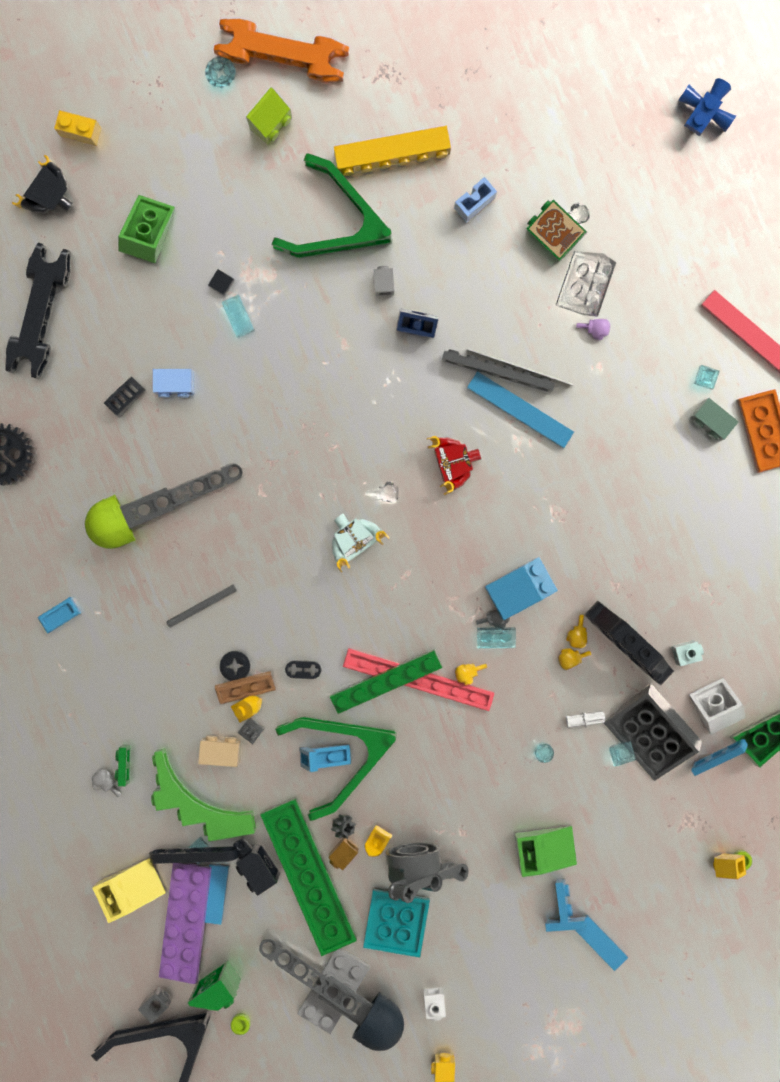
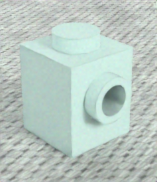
M692 640L671 646L675 663L678 666L703 660L702 655H704L702 645L698 644V641Z

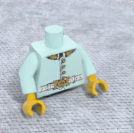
M344 514L340 515L334 520L340 530L334 533L335 537L332 540L333 555L339 571L342 572L341 567L343 565H347L348 569H350L348 563L350 560L377 541L383 545L381 542L383 537L388 539L390 537L375 523L365 519H354L349 523Z

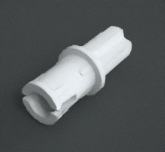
M602 711L587 714L583 712L581 715L566 716L567 728L585 726L586 728L588 725L605 722V715Z

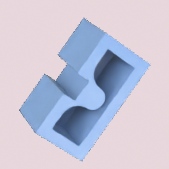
M484 177L473 186L471 195L466 192L455 202L454 209L467 223L495 199L497 191Z
M153 369V393L160 398H169L172 394H177L179 398H188L189 395H194V371L192 369Z

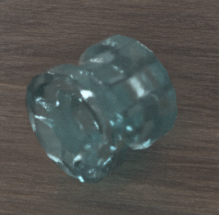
M541 742L534 748V754L538 761L547 763L553 759L554 750L550 744Z

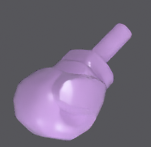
M607 319L590 320L589 324L577 323L576 328H587L588 333H592L594 339L602 340L603 337L609 335L610 322Z

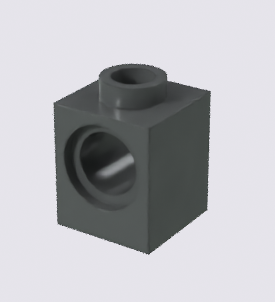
M158 987L141 1003L138 1010L152 1024L169 1007L171 1003L170 996L165 990H161ZM152 1001H158L161 1006H154Z

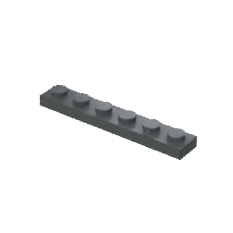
M451 349L444 351L441 360L549 393L553 391L555 383L551 382V379L548 377H533V374L530 372L514 371L515 368L506 365L502 368L496 366V363L493 361H478V358L473 355L461 356L458 351Z

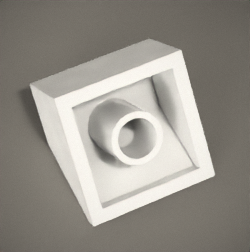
M724 678L689 694L701 721L711 735L745 719L743 704Z

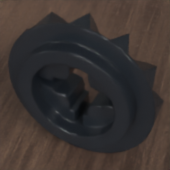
M231 651L222 657L220 672L229 681L245 678L249 674L251 664L248 657L242 652ZM234 658L237 664L243 665L237 668L236 674L234 668L227 667L233 664Z

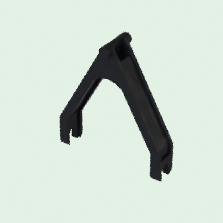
M205 1010L198 1014L116 1030L94 1050L95 1052L91 1057L98 1061L114 1046L164 1036H173L182 1041L187 1050V1059L179 1082H188L211 1013Z

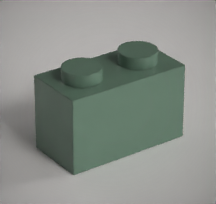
M710 398L705 399L690 417L696 427L699 429L703 428L708 432L707 435L712 440H718L719 442L725 440L739 423V421Z

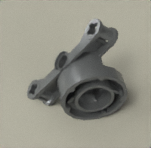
M433 843L401 844L393 846L385 852L386 864L389 869L388 878L391 882L388 894L392 900L401 899L405 903H410L420 889L438 892L442 887L443 880L454 878L458 881H465L468 877L469 870L466 864H455L451 861L442 864L440 847Z

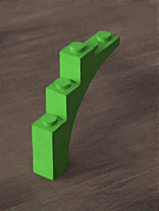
M158 749L154 752L152 761L154 767H157L158 772L156 774L157 786L160 785V788H156L151 795V802L156 807V811L179 807L177 816L178 820L182 822V826L205 823L203 831L204 835L208 836V842L255 833L256 824L253 811L223 810L201 801L190 793L176 777L169 763L166 749Z

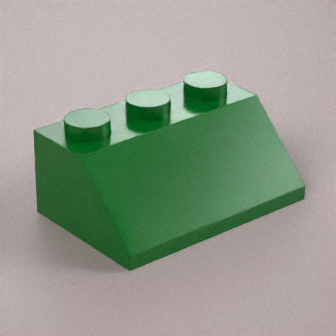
M229 960L196 983L188 1001L189 1006L219 1011L223 1007L227 1009L234 1003L241 978Z

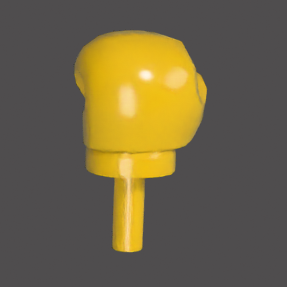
M579 615L578 626H573V630L567 633L566 640L569 641L573 648L581 649L587 645V628L583 627L584 615Z
M565 648L561 650L558 661L562 669L569 670L581 664L582 658L590 656L591 652L587 651L580 654L577 650Z
M474 663L457 666L455 668L457 681L465 685L472 684L473 677L478 676L477 671L487 668V664L476 667Z

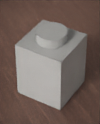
M379 266L377 269H374L375 296L394 295L393 268Z

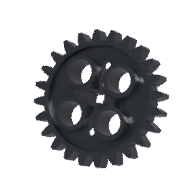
M4 423L0 424V439L5 436L6 443L3 446L0 444V450L4 451V455L8 459L2 458L3 455L0 453V466L3 463L6 464L5 472L1 473L0 471V484L2 486L6 485V481L8 484L13 485V479L20 482V475L26 477L27 475L24 471L32 470L28 464H34L30 457L35 456L34 453L30 452L35 447L28 445L31 439L25 438L27 433H20L21 428L19 427L13 430L14 427L11 424L6 428ZM16 450H19V451H20V456H19V458L14 459V457H13L14 452H15ZM9 460L15 464V467L12 466Z

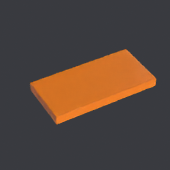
M776 389L737 399L757 473L780 467V403Z

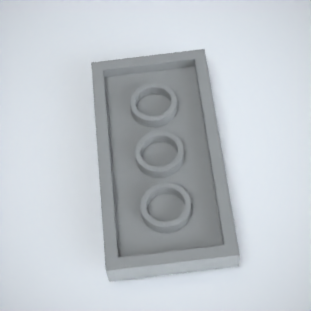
M340 948L333 952L321 973L328 978L330 976L334 977L356 992L369 971L370 965ZM320 976L318 977L314 986H316L317 984L321 985L322 982H320ZM335 986L329 987L327 995L330 998L336 997L338 989ZM311 989L300 1007L298 1015L331 1034L342 1014L319 999V994ZM347 997L344 999L343 1006L345 1008L352 998Z

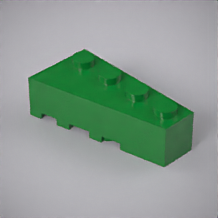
M780 711L729 736L734 743L745 739L748 746L744 754L759 768L780 751Z

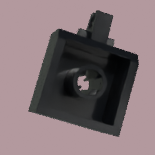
M244 837L233 844L238 850L236 870L240 876L244 875L248 881L246 884L252 893L255 892L258 896L278 882L280 872L262 845L254 844L251 846Z

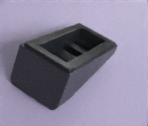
M131 376L104 404L116 416L121 417L146 389ZM131 384L138 390L136 393L129 388ZM125 390L132 395L131 398L124 393ZM120 395L126 400L125 403L118 398ZM115 401L121 406L119 409L113 404Z

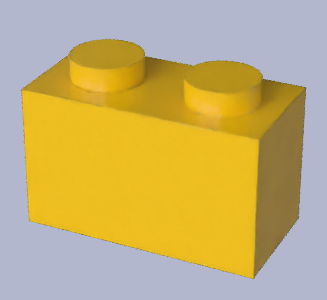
M61 110L58 112L54 127L61 137L94 146L98 144L102 129L95 119Z

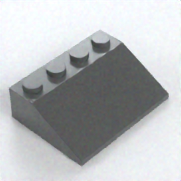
M652 684L637 693L604 722L654 781L697 754L702 745L701 739Z

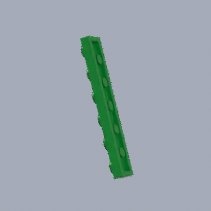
M435 649L336 692L330 695V699L337 714L437 671L443 666Z

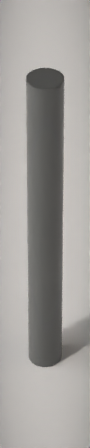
M233 584L171 618L166 623L171 628L236 592L237 589Z

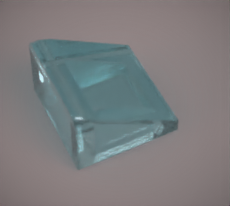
M631 741L614 744L609 748L614 766L636 760Z

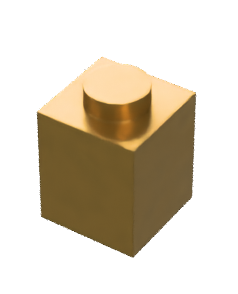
M342 838L329 853V862L334 868H340L343 871L358 854L359 849L348 839Z

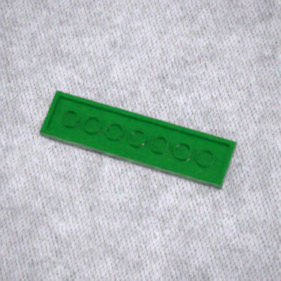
M294 798L262 812L260 816L321 957L356 942L357 937L297 799Z

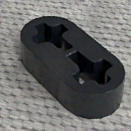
M293 660L288 662L285 667L287 676L299 679H316L322 671L321 665L316 661ZM296 664V668H302V671H296L295 674H292L289 668ZM312 665H315L318 672L311 675V672L305 671V668H311Z

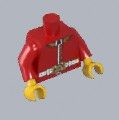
M428 437L427 440H431L432 445L427 447L428 449L434 448L444 482L440 485V488L442 486L446 487L447 492L444 495H447L465 484L473 470L471 463L481 460L479 449L467 451L466 445L462 444L459 440L448 437Z

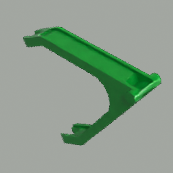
M306 153L303 160L306 163L305 166L328 174L364 216L363 225L353 236L300 245L274 237L271 244L273 249L296 258H305L379 245H391L393 242L391 229L386 226L336 166L329 160Z
M300 717L275 728L278 736L298 728L357 736L367 746V761L332 802L309 810L310 813L307 815L310 821L336 812L392 744L395 743L397 737L395 730L309 717Z

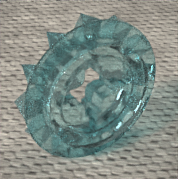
M216 57L208 62L205 68V76L213 87H220L222 89L225 86H230V83L235 80L236 70L229 59ZM224 68L223 71L226 76L221 75L218 78V74L215 71H221Z

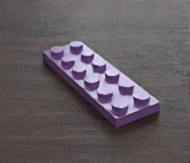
M173 863L159 971L160 978L191 984L198 982L212 867L193 863Z

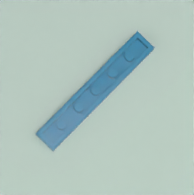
M478 371L467 387L470 391L563 449L574 433L571 429Z

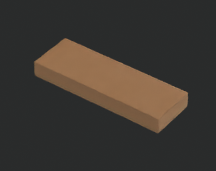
M271 671L215 685V691L220 704L276 690Z

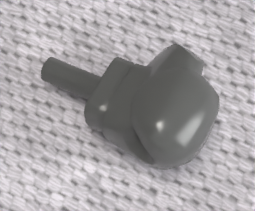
M497 609L486 613V618L476 620V624L489 622L490 626L494 625L496 628H504L509 622L510 617L502 620Z

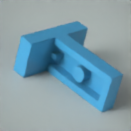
M348 744L311 749L308 747L299 748L300 765L309 772L318 771V768L351 764L350 745Z
M558 879L555 885L560 919L547 920L545 923L546 932L585 929L587 925L586 917L570 918V916H573L572 904H568L567 896H570L569 884L565 883V879Z

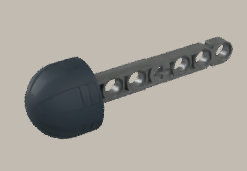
M265 939L260 943L259 951L265 958L271 962L274 960L277 966L318 993L319 999L358 1025L352 1036L357 1042L374 1051H385L398 1043L404 1030L403 1015L398 1006L386 998V996L379 992L370 1003L334 977H326L287 949H280L282 946L274 940ZM266 942H270L274 946L270 954L264 953L262 949L263 944ZM282 953H287L290 957L286 965L280 964L278 960L279 955ZM298 964H303L306 968V972L302 976H298L294 971L295 966ZM309 969L313 971L310 975L315 978L317 975L321 977V985L313 986V981L308 978L307 982L303 980L308 975ZM331 986H335L338 989V995L334 998H330L327 995V989ZM347 997L354 1000V1006L351 1009H346L343 1006V1001ZM359 1002L362 1005L357 1009L356 1015H354L352 1012L357 1008Z

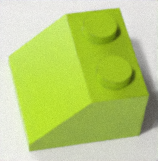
M270 87L246 118L250 130L268 145L270 141L276 140L283 126L286 127L290 123L292 114L288 105Z

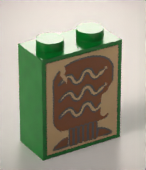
M553 199L551 202L549 200L545 202L541 207L542 212L538 216L534 215L527 224L529 226L526 229L561 261L587 234V231Z

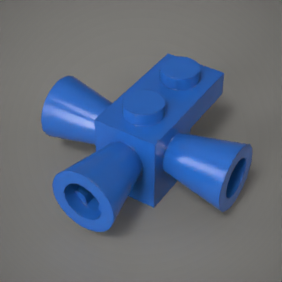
M716 78L710 93L707 91L704 97H702L688 84L678 101L695 107V110L684 126L700 136L712 119L726 132L737 115L719 109V107L723 103L721 99L731 91V85L724 79Z

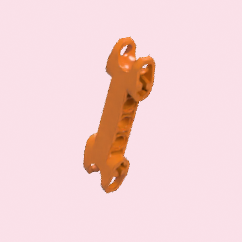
M220 19V29L234 35V38L228 44L214 45V53L241 65H248L250 57L308 69L307 77L316 81L343 82L344 72L335 69L329 63L334 57L349 56L350 49L348 46L323 36H316L314 43L310 44L256 32L257 25L248 20Z

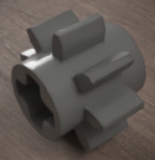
M339 814V818L333 820L331 830L336 832L335 837L348 839V836L354 834L356 823L351 822V816Z

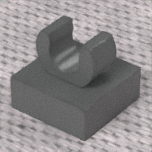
M250 717L238 731V734L253 745L265 728Z

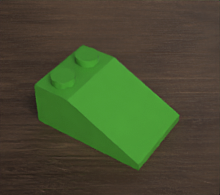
M138 195L118 236V251L156 263L162 250L175 207Z

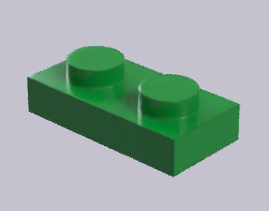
M122 745L119 747V750H116L115 760L118 762V769L115 771V781H118V786L125 787L130 783V745Z

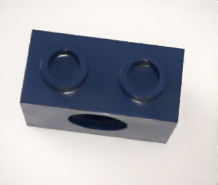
M400 308L396 330L434 338L438 316Z

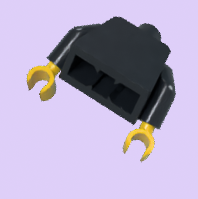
M44 155L47 161L45 163L38 161L42 169L23 197L19 194L15 195L19 198V202H12V204L18 208H24L36 213L53 211L56 206L67 212L73 202L63 196L68 189L66 187V178L62 170L51 162L47 155Z

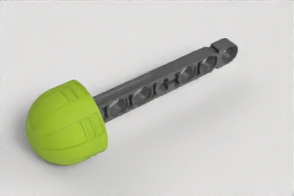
M230 463L220 467L221 470H213L168 490L167 487L123 506L120 505L114 494L95 503L89 509L85 518L86 533L93 543L102 548L114 549L135 541L131 530L132 527L176 509L175 506L221 488L225 483L230 484L239 480L243 474L242 468L236 463ZM231 467L239 469V474L236 477L229 476L228 470ZM214 474L221 476V482L217 485L212 484L210 481L211 476ZM195 482L203 483V490L195 492L193 484ZM189 485L193 495L189 496V493H185L183 499L175 497L177 490L180 489L181 492L187 490L185 486ZM159 497L167 498L168 504L165 507L157 505ZM143 504L150 507V511L146 515H142L138 511L139 507ZM133 508H135L136 514L139 517L137 519H135L134 512L131 510Z

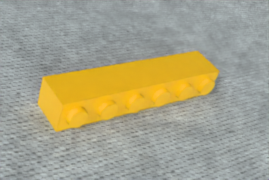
M447 125L334 146L337 169L343 176L352 175L357 171L363 173L370 172L373 168L379 167L380 169H387L395 164L403 166L416 160L418 162H425L433 157L441 159L447 157L451 152Z

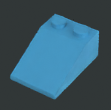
M540 557L528 561L485 586L502 620L521 612L558 591Z

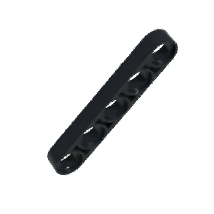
M235 846L171 848L153 850L149 852L150 863L227 862L238 859V850Z

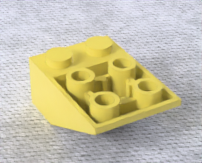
M150 858L98 881L92 888L108 923L128 915L166 893L154 865L150 863Z

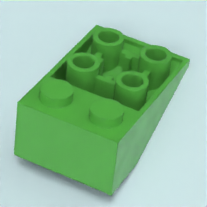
M572 826L515 833L519 870L522 877L542 875L577 865Z

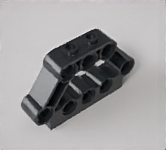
M598 600L584 614L604 636L659 685H662L674 672L664 657L626 621Z

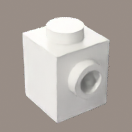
M443 987L424 989L426 1018L438 1021L446 1017Z

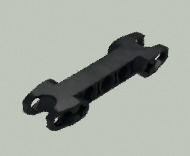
M39 242L35 246L26 269V277L33 279V284L19 337L11 335L8 340L5 371L14 373L20 361L29 359L31 362V377L40 379L51 352L50 344L43 343L57 286L66 287L71 273V252L69 250L63 249L55 262L47 263L46 246Z

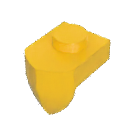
M248 696L230 706L239 723L259 712L262 698Z
M376 825L364 846L369 857L381 855L392 834Z

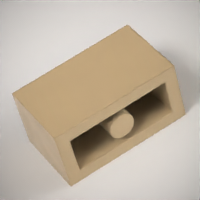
M206 736V738L200 741L199 764L237 767L240 763L241 741H236L235 737H225V740L217 739V736Z

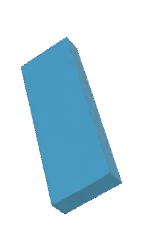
M741 739L695 761L691 771L696 776L745 753L748 744L745 739Z
M210 863L209 867H212L205 923L221 925L229 866Z
M586 915V928L575 931L615 971L628 959V956Z

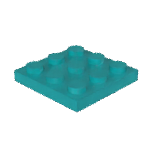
M373 889L363 948L420 958L430 898L415 896L412 902L405 903L401 899L392 900L389 897L388 891Z

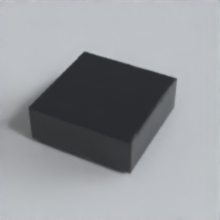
M217 269L208 286L225 296L235 280Z

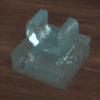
M700 365L694 384L713 390L720 371Z

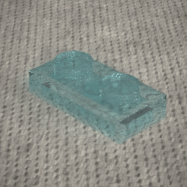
M239 295L222 302L237 338L255 331Z
M477 628V648H516V628Z

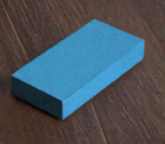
M69 597L37 618L48 634L81 614V611L73 598Z

